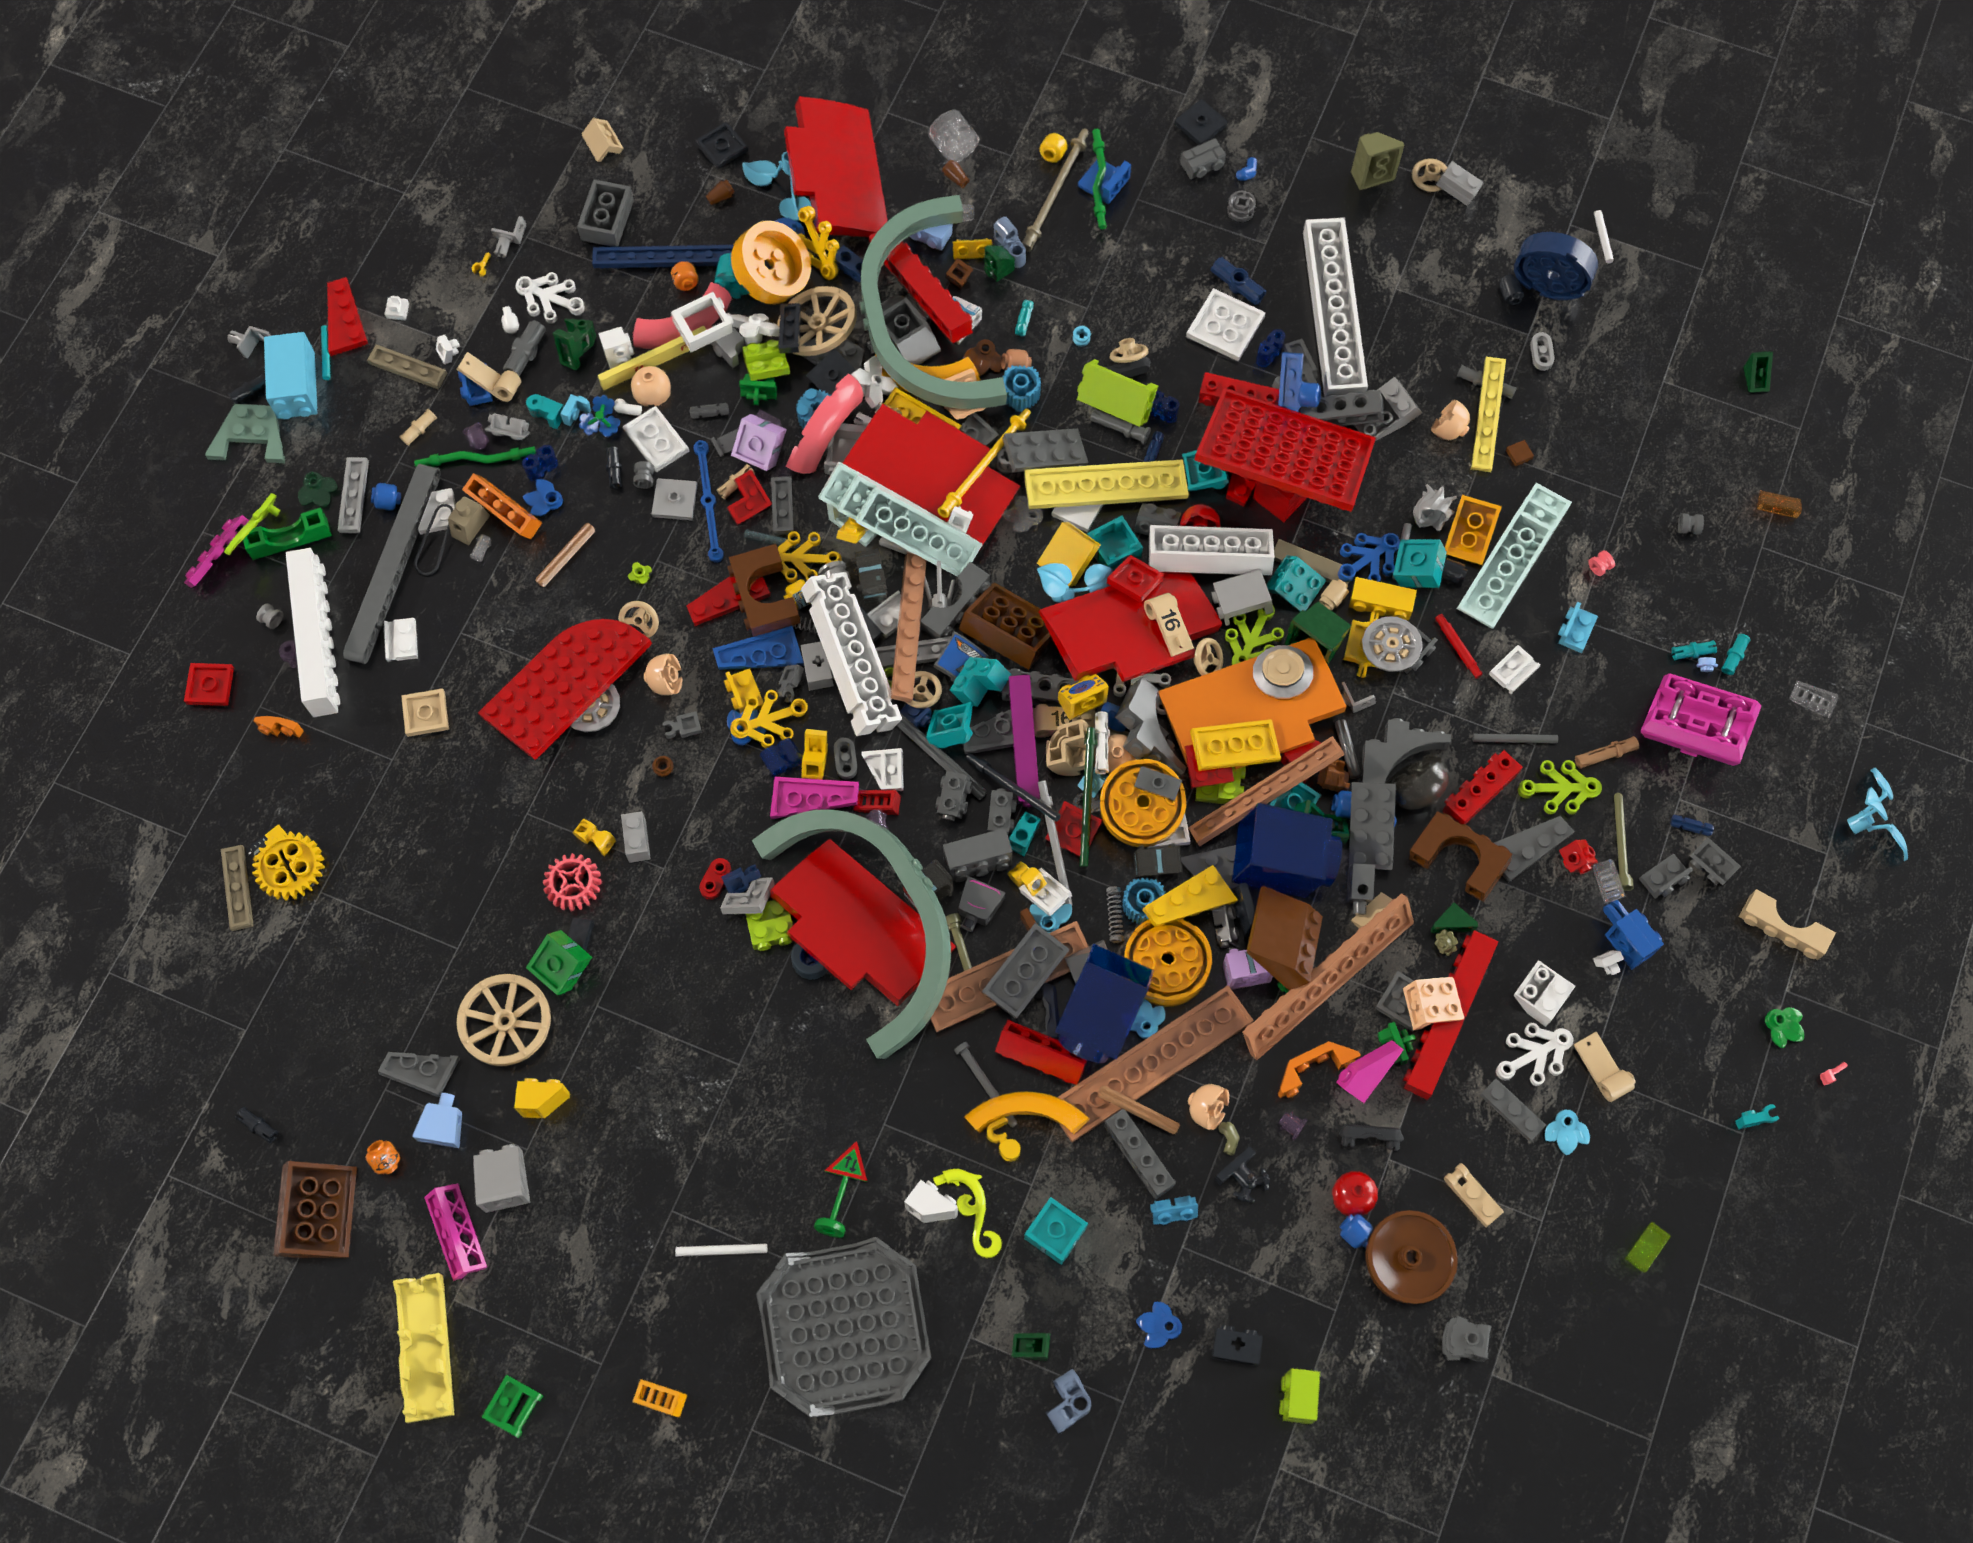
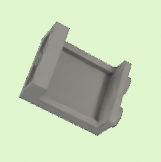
M841 424L828 445L827 458L824 462L825 474L831 476L837 463H843L867 426Z
M1261 569L1213 583L1214 592H1211L1214 604L1218 603V616L1220 620L1224 619L1226 626L1230 625V617L1264 608L1266 615L1274 613L1272 599Z

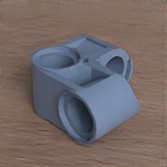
M1007 217L1000 218L994 224L995 246H1003L1013 256L1015 268L1022 267L1026 263V249L1018 238V231Z
M1073 1369L1053 1381L1059 1394L1065 1400L1054 1409L1046 1412L1058 1433L1069 1428L1077 1420L1087 1415L1091 1409L1090 1397ZM1082 1398L1087 1402V1407L1084 1410H1077L1074 1407V1402L1077 1399Z

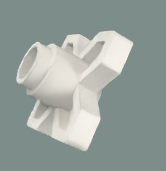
M739 314L731 315L734 321L732 327L740 328L739 333L743 336L745 345L750 343L760 344L763 335L779 336V327L776 324L769 323V318L765 314H753L749 317Z
M873 356L864 363L865 370L859 368L851 374L860 383L863 397H865L866 402L871 408L876 407L883 401L882 394L888 396L895 387L898 388L892 378L882 376V365L877 356Z

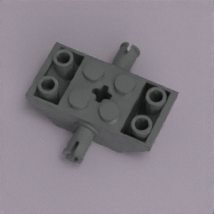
M894 295L881 303L889 337L899 353L909 363L919 365L941 352L934 334L926 322L930 317L923 309L917 311L907 297ZM871 341L866 342L869 351L871 350L872 354L875 353Z

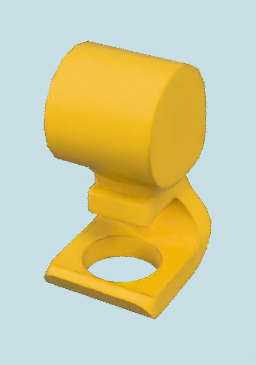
M582 819L573 831V834L582 842L588 844L589 841H592L603 856L608 853L616 842L610 832L598 831L597 827L586 819Z
M1021 861L1014 869L1008 872L1010 879L1018 887L1024 884L1032 896H1035L1047 884L1042 874L1036 868H1029ZM1040 879V886L1033 890L1032 885L1034 881Z
M1003 1117L988 1126L987 1139L992 1143L1000 1142L999 1153L1004 1160L1012 1162L1020 1155L1019 1143L1014 1139H1007L1006 1132L998 1135L993 1132L1008 1124V1120Z

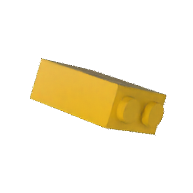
M1062 522L1037 564L1040 566L1051 563L1066 565L1072 573V580L1068 586H1075L1101 544L1070 522Z

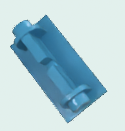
M1195 1197L1174 1198L1175 1206H1171L1170 1199L1154 1201V1204H1150L1151 1212L1153 1213V1224H1168L1172 1221H1187L1198 1217V1203H1196Z

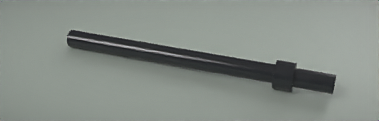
M972 753L966 756V760L976 766L979 772L989 775L1055 822L1060 820L1061 815L996 771L989 762L984 759L980 760Z

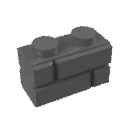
M1216 138L1181 153L1180 163L1190 179L1195 177L1201 178L1213 169L1216 171L1222 168L1225 164L1226 155Z

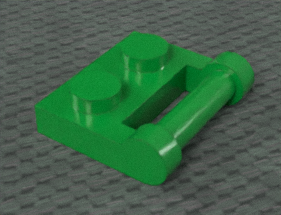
M506 1375L482 1418L519 1438L523 1432L521 1431L535 1404L537 1401L540 1402L543 1395ZM525 1393L529 1398L512 1426L507 1422Z

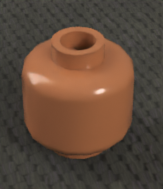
M1009 349L1002 356V369L1007 370L1008 367L1011 368V365L1017 367L1021 365V367L1025 366V368L1031 367L1032 359L1028 357L1026 350Z

